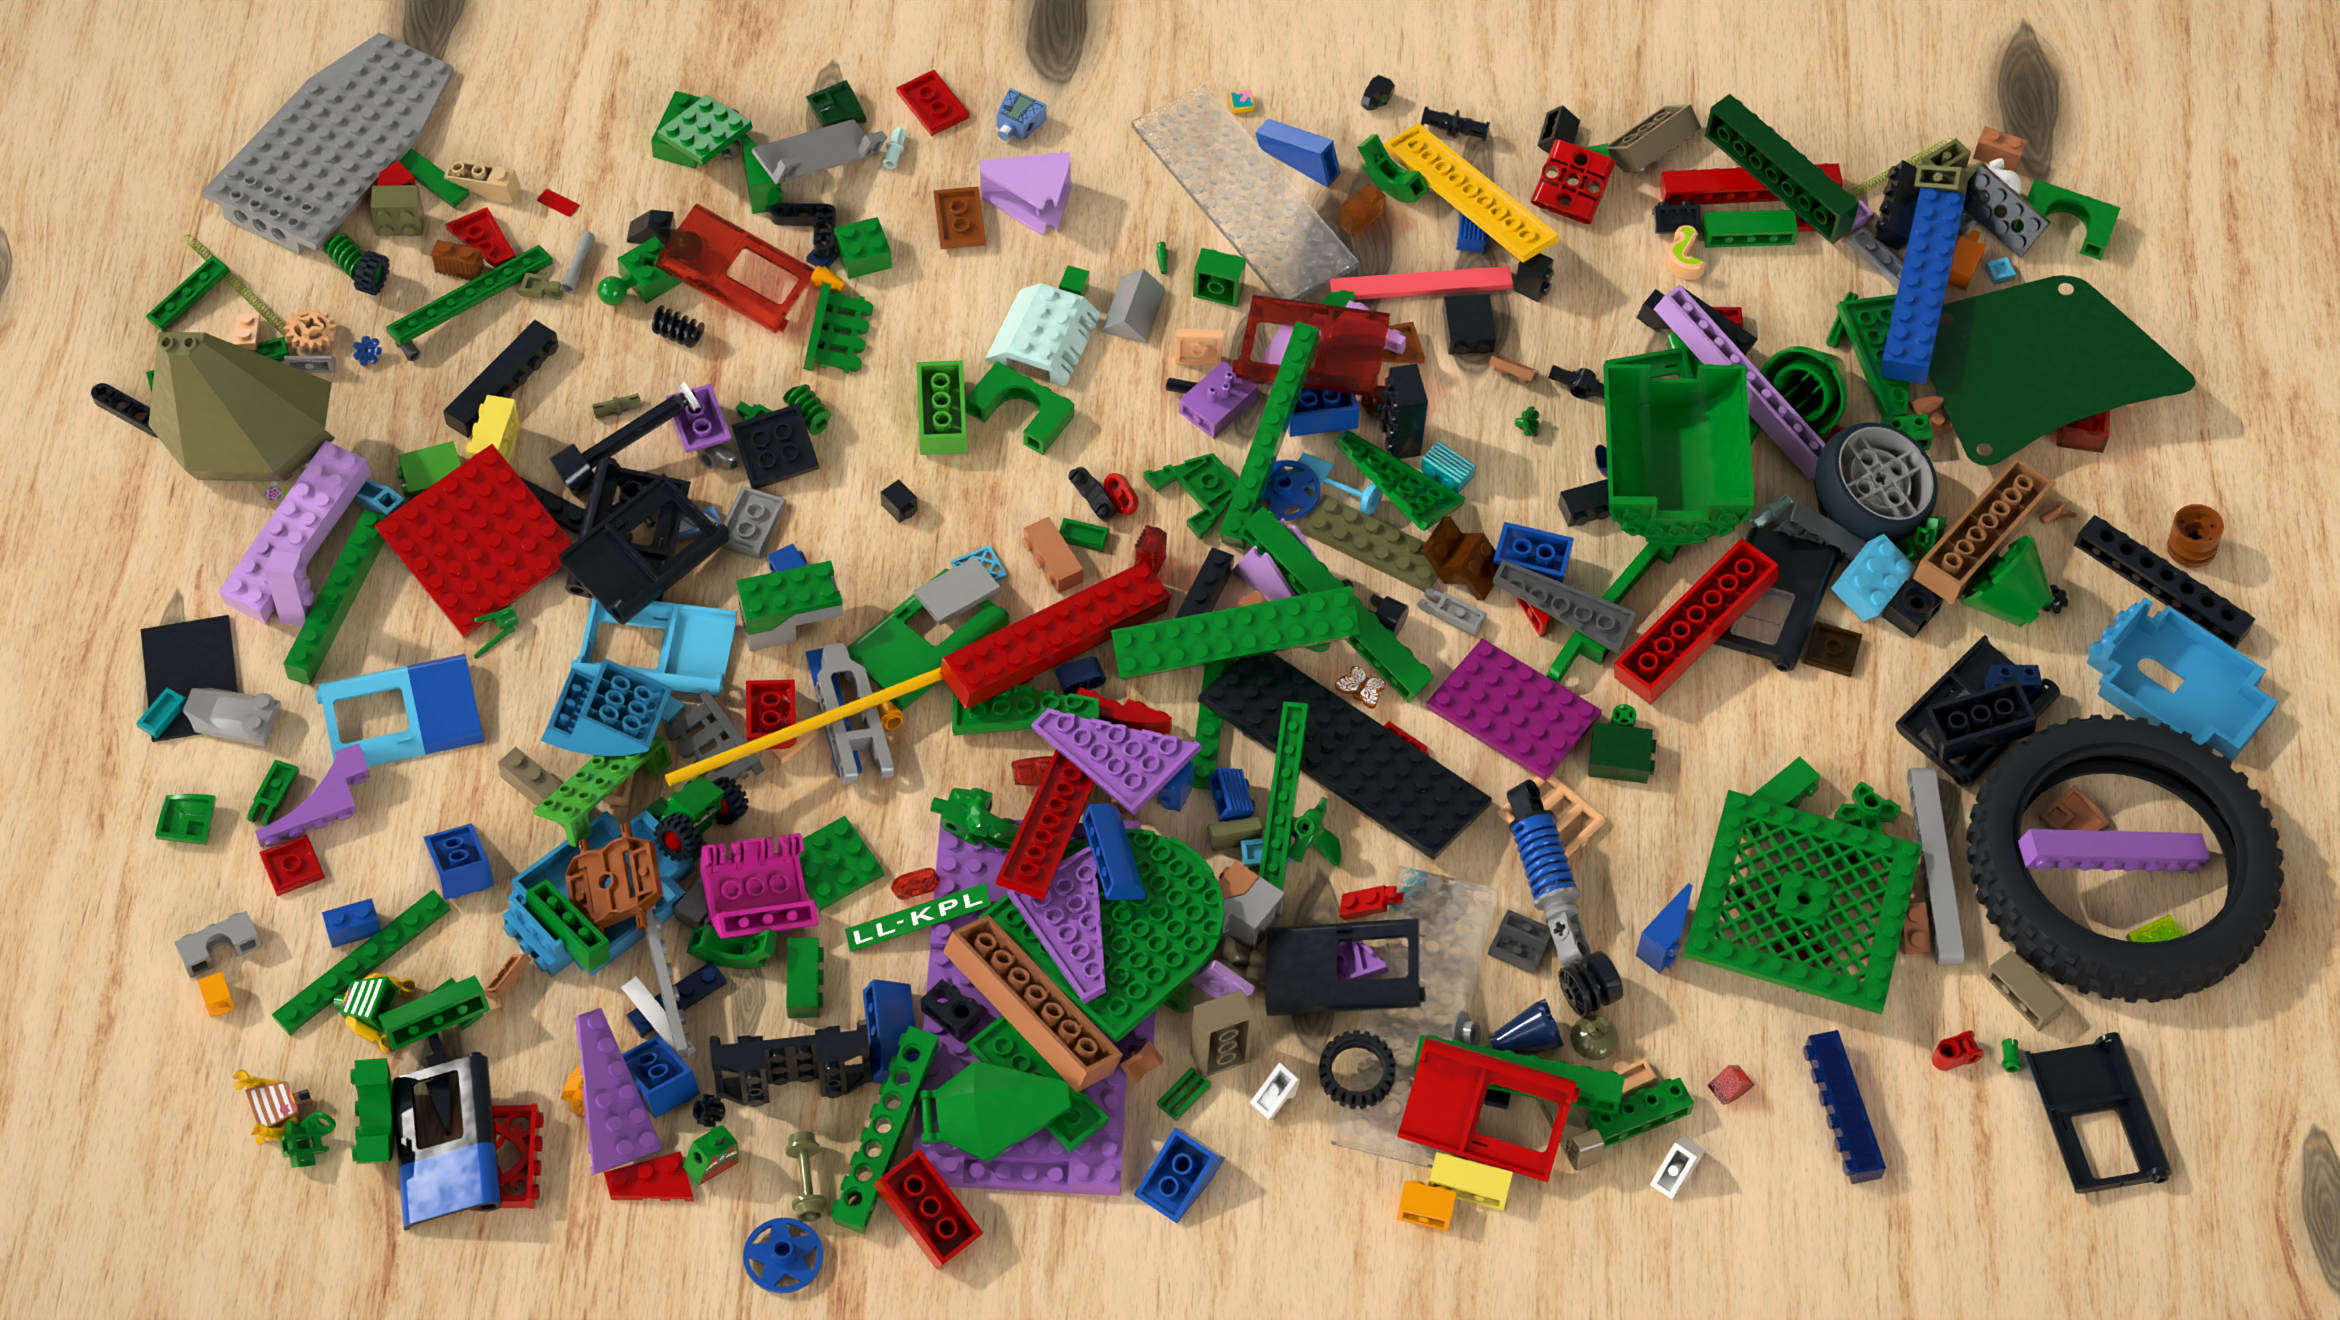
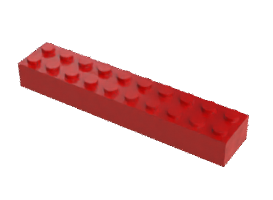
M1143 561L943 657L940 674L964 708H971L1112 639L1111 630L1141 625L1167 612L1171 595L1146 561Z

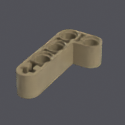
M1536 1098L1553 1129L1559 1107L1558 1104ZM1570 1105L1560 1145L1573 1169L1578 1171L1601 1161L1604 1143L1596 1129L1588 1130L1577 1107Z

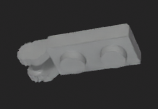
M1427 588L1424 592L1425 597L1431 601L1420 599L1417 603L1418 608L1425 611V613L1433 614L1476 636L1487 618L1486 612L1447 593L1443 594L1432 588Z

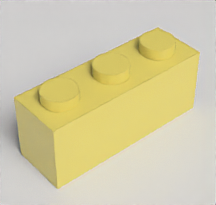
M1436 1152L1428 1186H1444L1456 1192L1455 1198L1504 1211L1513 1172L1484 1165L1475 1160L1457 1158L1451 1153L1441 1154Z

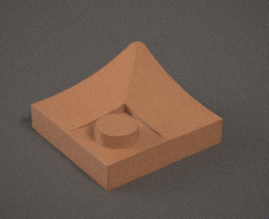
M2075 785L2041 813L2039 820L2049 829L2104 831L2110 825L2095 804Z

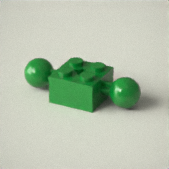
M683 232L676 237L673 248L668 250L654 236L618 257L619 274L622 278L616 276L604 278L599 283L597 289L600 300L610 306L618 305L626 298L627 290L632 288L644 303L647 304L684 282L682 265L677 260L692 261L697 259L703 249L700 237L693 232Z

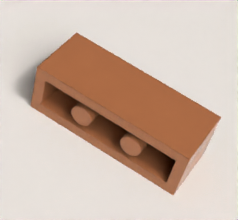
M1050 517L1024 527L1023 546L1026 551H1031L1037 568H1042L1045 573V579L1050 587L1053 586L1057 593H1061L1083 582V567Z

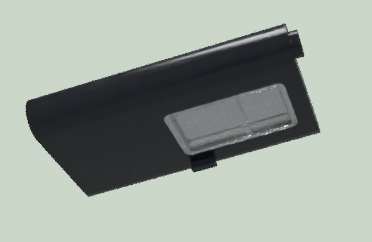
M1753 527L1749 530L1745 540L1779 564L1778 580L1713 644L1772 660V663L1779 671H1792L1797 664L1840 555L1836 549L1827 545Z

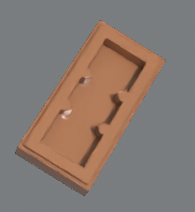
M512 954L485 988V995L492 999H502L506 992L518 983L520 974L532 959L527 954Z

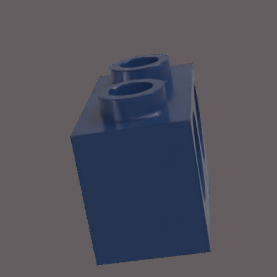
M1991 664L1984 679L1985 689L2018 680L2029 702H2035L2043 684L2038 665Z

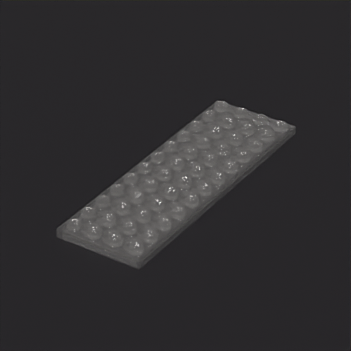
M1206 84L1132 121V128L1241 257L1246 258L1247 264L1284 307L1330 283L1331 279L1339 278L1359 267V261Z
M1400 866L1395 886L1397 887L1396 893H1404L1403 902L1400 904H1390L1386 920L1419 918L1420 987L1425 986L1426 1002H1421V1007L1363 1011L1359 1027L1360 1034H1364V1031L1370 1032V1036L1377 1035L1380 1037L1381 1042L1384 1040L1388 1044V1049L1391 1048L1393 1058L1395 1057V1079L1389 1094L1385 1096L1383 1101H1377L1375 1106L1367 1105L1366 1109H1360V1106H1356V1109H1350V1105L1339 1107L1331 1144L1432 1168L1437 1149L1397 1137L1415 1077L1413 1070L1420 1035H1435L1440 1039L1452 1041V1026L1456 1014L1461 1010L1469 1014L1498 888ZM1381 939L1377 957L1386 963L1389 972L1372 977V979L1406 977L1408 975V939ZM1354 1048L1345 1089L1362 1092L1370 1090L1378 1084L1382 1077L1383 1068L1380 1060L1374 1053L1366 1049Z

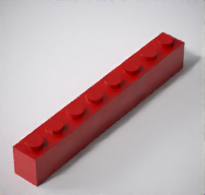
M1839 163L1814 164L1822 169L1829 178L1836 181L1841 188L1843 187ZM1741 167L1662 171L1659 184L1662 202H1671V205H1680V202L1692 201L1693 204L1700 205L1781 201Z

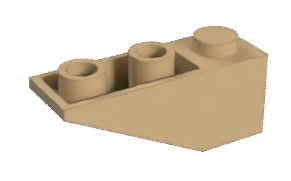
M452 160L444 175L446 180L497 202L513 204L521 188L515 169Z

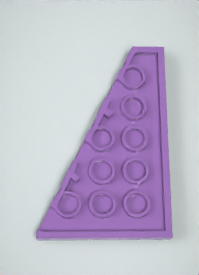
M1089 846L1061 861L1044 900L1011 889L1007 891L1008 897L1083 1004L1106 993L1098 872L1091 847Z

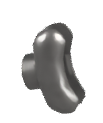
M721 443L699 449L701 453L700 460L709 469L717 466L724 470H732L737 467L738 453Z

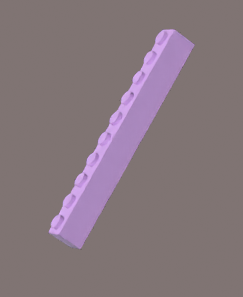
M1679 284L1661 299L1654 310L1704 365H1746L1749 415L1811 481L1815 478L1817 461L1825 443Z

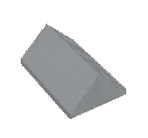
M1145 269L1122 276L1102 332L1146 343L1164 295L1165 287Z

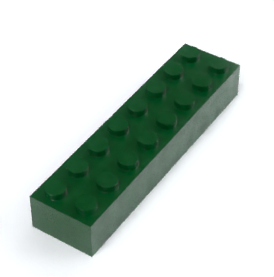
M1731 94L1711 107L1705 137L1832 245L1852 231L1859 202L1854 196L1848 194L1836 181L1829 178L1822 169L1816 167L1804 154L1797 151L1787 140L1778 135L1772 127L1766 125L1755 113H1752L1740 100H1737Z

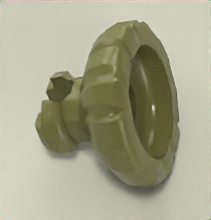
M1588 1015L1576 1021L1572 1027L1570 1035L1572 1046L1584 1058L1602 1060L1612 1055L1614 1050H1616L1618 1045L1616 1028L1605 1017Z

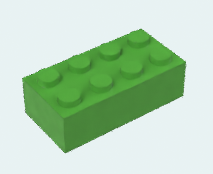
M963 360L916 362L920 455L967 453Z

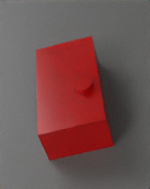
M920 1148L873 1184L936 1269L983 1234V1231Z

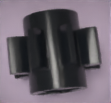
M703 1094V1100H697L693 1106V1116L698 1120L697 1124H703L704 1127H715V1121L721 1122L725 1116V1106L721 1102V1098Z

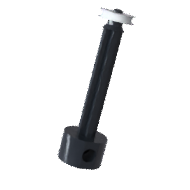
M683 381L681 385L677 384L681 392L679 395L672 394L670 398L583 453H580L575 444L572 443L549 459L569 491L575 496L592 485L594 473L591 469L596 467L598 460L617 454L665 422L684 412L688 405L694 412L697 408L701 409L696 400L695 392L690 390Z

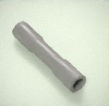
M586 231L581 235L575 256L561 285V289L564 292L573 293L576 288L580 272L595 240V235L591 232Z

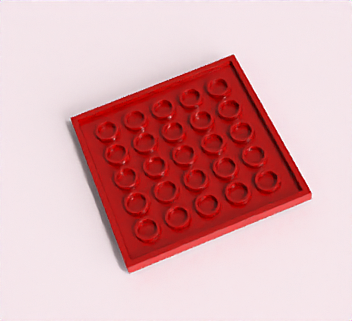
M493 444L487 446L375 525L377 532L462 638H465L488 621L475 622L474 618L507 608L564 567L559 560V554L573 544Z

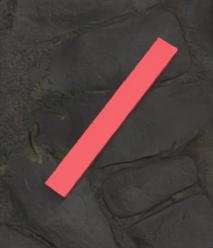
M1510 266L1332 278L1329 285L1331 292L1338 290L1354 291L1355 300L1506 290L1513 288Z

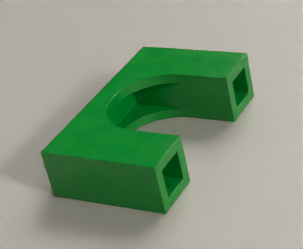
M2034 179L2026 201L2045 218L2057 212L2070 213L2078 217L2086 227V237L2080 254L2101 261L2121 208ZM2018 220L2015 230L2021 232L2024 229V224L2021 220Z
M998 361L965 398L966 413L984 423L1002 403L1008 400L1023 399L1034 404L1039 412L1023 431V444L1041 455H1044L1074 418V403L1071 400L1061 397L1050 388L1041 386L1030 377L1023 376L1014 371L1010 366L1003 365Z

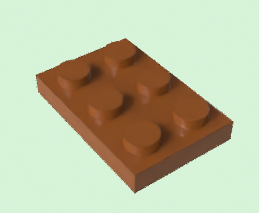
M979 187L933 190L940 249L985 246L986 238Z

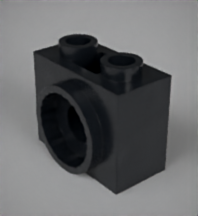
M1914 575L1904 582L1886 605L1882 615L1885 620L1911 638H1914L1941 609L1944 601L1942 597L1914 580Z

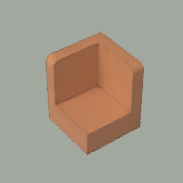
M1147 1040L1131 1049L1120 1063V1066L1131 1081L1136 1084L1145 1073L1161 1065L1164 1059L1151 1041Z

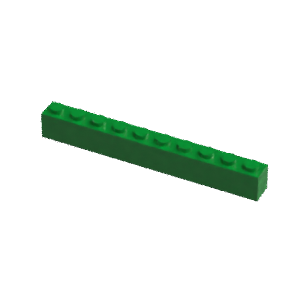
M1298 321L1295 323L1219 533L1222 543L1242 549L1245 548L1247 541L1238 532L1243 523L1256 513L1260 507L1320 340L1319 327Z
M1264 506L1245 521L1238 533L1252 547L1256 545L1257 551L1261 556L1267 552L1287 582L1300 595L1345 587L1344 583L1340 579L1335 578L1328 571L1327 566L1323 562L1318 561L1311 554L1310 549L1306 545L1301 544L1294 537L1293 532L1289 528L1284 527L1277 520L1276 515ZM1354 595L1361 637L1345 640L1409 703L1430 683L1434 676L1431 674L1430 669L1425 664H1421L1414 657L1412 651L1408 647L1403 646L1397 640L1395 634L1391 630L1386 629L1379 622L1378 617L1374 613L1369 612L1362 605L1361 600Z

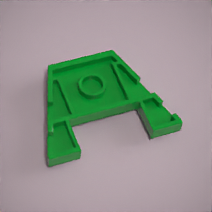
M1214 453L1185 460L1184 464L1176 466L1170 464L1163 466L1162 470L1154 472L1148 470L1143 473V478L1156 492L1176 480L1203 509L1187 520V526L1199 539L1203 538L1229 506L1238 483V479Z

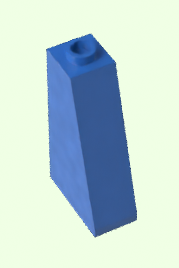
M1267 119L1255 132L1259 149L1323 186L1329 187L1341 174L1334 142L1331 139L1271 119Z

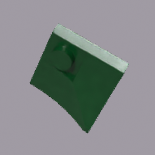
M847 80L806 96L807 103L822 128L852 119L856 123L867 122L865 114Z

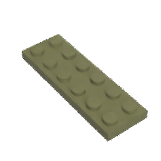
M1327 495L1323 496L1302 528V534L1423 592L1427 588H1432L1439 577L1421 552L1426 542Z

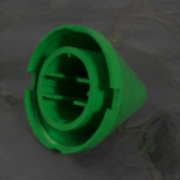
M1793 346L1775 353L1761 368L1760 373L1818 436L1826 433L1842 418L1847 404L1845 364L1840 357L1808 347Z

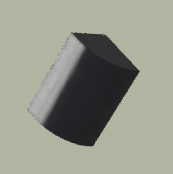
M1563 105L1547 112L1537 146L1550 154L1555 140H1563L1574 144L1580 120Z

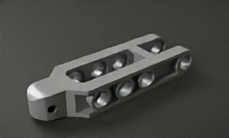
M842 643L825 645L821 658L822 669L817 675L818 682L815 685L822 713L839 707L831 680L833 673L842 672L844 679L854 685L857 695L856 700L873 694L865 667L850 659L846 646ZM876 706L861 711L862 725H865L866 729L846 732L843 719L826 725L843 785L857 784L858 782L857 767L852 753L855 750H870L874 766H877L881 780L890 779L894 776L891 754Z

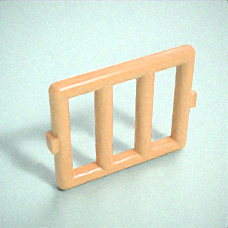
M1552 774L1547 782L1556 791L1543 802L1544 809L1550 810L1564 796L1574 804L1556 822L1559 833L1582 811L1593 819L1585 829L1564 847V855L1568 858L1579 847L1582 849L1588 844V838L1605 824L1606 818ZM1538 776L1532 780L1538 788L1545 782V780ZM1507 802L1498 811V815L1508 824L1515 819L1511 814V805Z

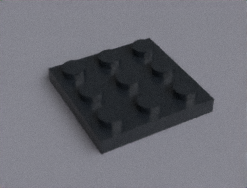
M799 403L731 425L752 489L756 490L820 469Z

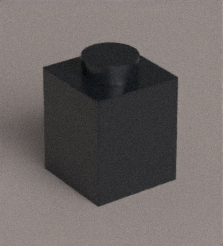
M899 479L880 492L881 506L899 523L906 518H911L918 510L917 496Z

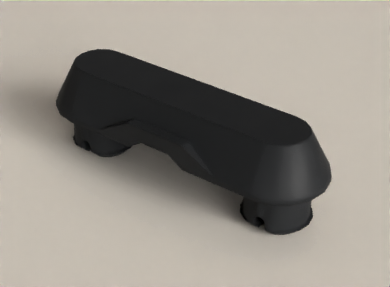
M1084 467L1072 469L1068 475L1069 480H1071V483L1082 497L1088 501L1097 517L1102 521H1109L1116 514V508L1108 498L1107 492Z

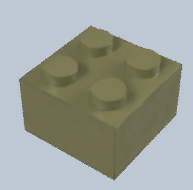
M418 185L372 186L370 208L377 236L423 235L424 210Z

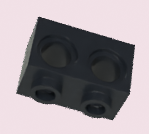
M943 979L921 998V1011L958 1041L980 1022V1008L978 1004L971 998H965L954 984H948ZM942 998L948 1000L945 1003L938 1002V1000ZM959 1014L967 1015L965 1018H958L956 1016Z

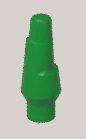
M1161 241L1157 243L1156 257L1161 274H1166L1168 250L1166 249V243Z

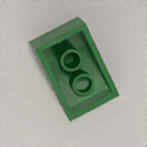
M744 134L741 137L752 214L770 212V208L774 204L782 201L781 183H774L751 152L757 145L747 134Z

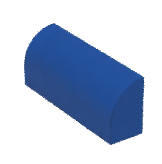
M1089 804L1082 821L1106 900L1145 899V890L1119 809L1110 804Z
M873 979L863 990V999L869 1039L872 1083L882 1084L883 1080H888L891 1071L888 1068L892 1057H897L900 1050L898 1042L903 1032L906 1033L909 1026L915 1027L910 984ZM911 1053L907 1056L906 1060L910 1062L916 1061L919 1055ZM906 1076L898 1079L897 1084L907 1083L910 1081V1078Z

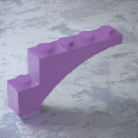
M359 743L335 751L336 758L327 775L302 804L274 823L255 831L260 847L264 845L266 847L277 845L281 839L289 836L290 838L299 837L306 830L312 828L315 830L322 829L328 826L331 821L337 819L344 821L351 818L354 813H357L348 785H360L366 782L367 778H370V772Z

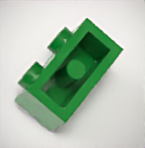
M1928 414L1882 418L1881 424L1898 428L1911 436L1924 450L1930 449L1934 436Z

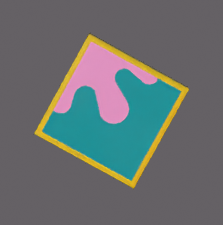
M1252 90L1230 92L1229 98L1232 114L1255 111Z

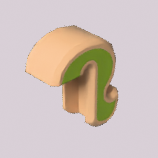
M1690 225L1680 226L1676 230L1666 260V266L1669 271L1684 280L1700 279L1704 275L1706 267L1704 261L1689 256L1696 245L1695 239L1698 236L1697 230Z

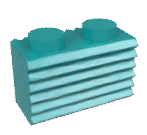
M1437 441L1422 457L1421 470L1425 475L1436 479V481H1439L1449 489L1459 493L1475 477L1476 465L1441 441Z

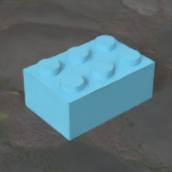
M1882 534L1865 544L1831 589L1864 622L1878 616L1916 567L1885 534Z

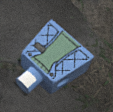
M1010 88L997 112V127L1000 129L997 133L998 136L1004 141H1008L1012 135L1019 139H1026L1047 119V105Z

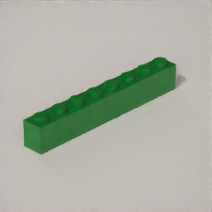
M366 509L363 510L283 663L288 679L307 685L312 684L385 542L375 529V525L385 519L386 515Z
M1420 1035L1413 1074H1416L1424 1040L1426 1037L1576 1081V1087L1581 1089L1577 1103L1571 1102V1106L1618 1115L1625 1075H1620L1615 1071L1595 1070L1585 1065H1570L1561 1060H1545L1536 1055H1520L1511 1050L1500 1051L1485 1045H1470L1460 1040L1440 1039L1435 1035ZM1496 1084L1488 1086V1089L1547 1100Z

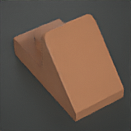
M1928 394L1908 402V406L1914 414H1928L1933 438L1951 432L1953 425L1941 409L1944 398Z

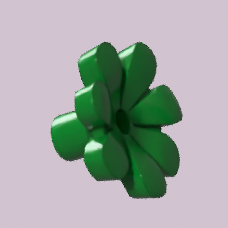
M1534 406L1527 408V411L1522 412V418L1515 419L1516 427H1523L1525 436L1538 435L1536 428H1539V421L1536 419L1539 418V412L1535 410Z

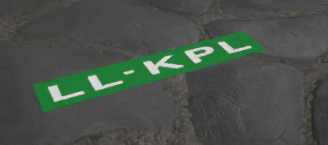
M986 883L846 928L849 950L852 952L989 907L991 903Z

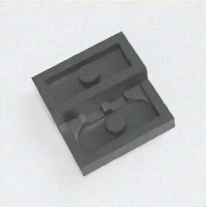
M1508 910L1489 947L1487 955L1534 974L1552 937L1550 927Z

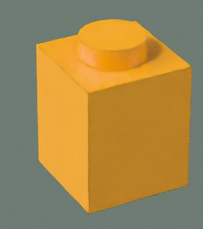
M223 972L197 980L210 1017L221 1016L235 1009Z

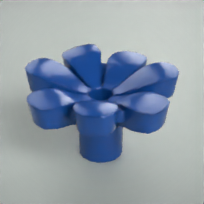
M363 336L361 343L354 342L353 347L357 350L353 353V357L359 360L362 366H366L368 360L372 364H376L378 358L375 354L380 355L382 353V348L377 347L379 340L377 338L370 340L369 336Z

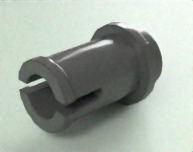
M412 340L401 346L395 341V345L402 349L408 361H415L420 357L421 352Z

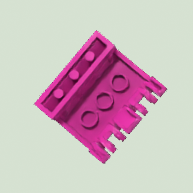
M800 833L789 834L788 837L780 835L777 853H774V842L771 837H765L764 840L763 838L742 840L740 844L738 841H734L731 843L730 859L725 860L726 849L723 843L717 844L716 847L714 844L702 846L700 872L709 920L721 939L754 935L768 929L782 931L819 925L815 901L807 900L799 855L805 851Z

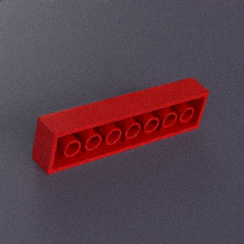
M1741 538L1614 662V678L1648 704L1652 705L1778 580L1779 564Z

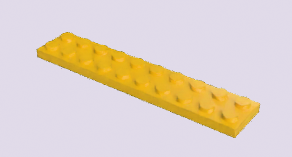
M1416 124L1384 143L1388 154L1409 171H1420L1426 184L1521 262L1524 263L1559 242V234L1421 124Z

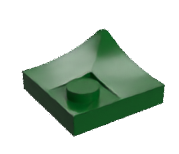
M167 795L155 832L156 839L207 845L216 803L215 795Z

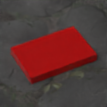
M935 70L896 87L897 94L931 136L969 118V112Z

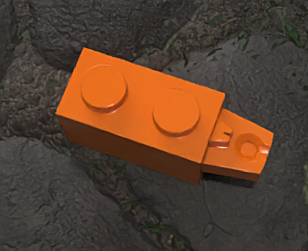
M1972 229L1968 238L1960 236L1956 244L1949 285L1964 291L1967 290L1986 248V245L1978 243L1981 232Z

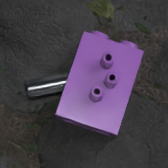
M1222 361L1198 383L1168 378L1166 390L1185 394L1180 398L1179 413L1214 439L1257 400L1258 386L1253 380L1247 379L1240 374L1234 366H1230Z

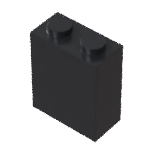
M1490 294L1444 296L1442 313L1448 354L1463 355L1468 353L1486 354L1494 352L1496 334Z

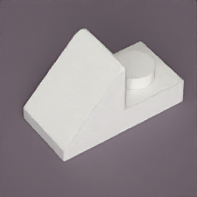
M1279 1062L1250 1104L1268 1119H1273L1288 1098L1296 1096L1300 1078L1283 1063Z

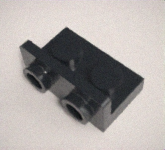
M1692 201L1680 202V205H1671V202H1659L1652 209L1655 234L1675 233L1683 225H1690L1698 233L1701 232L1700 204H1693Z

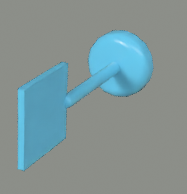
M1304 452L1298 459V462L1307 465L1315 472L1320 486L1325 482L1360 497V510L1364 514L1372 515L1376 511L1383 492L1374 483L1368 485L1364 492H1361L1328 478V474L1334 467L1333 464ZM1293 467L1289 474L1292 475L1303 470ZM1312 481L1306 488L1315 492V485Z

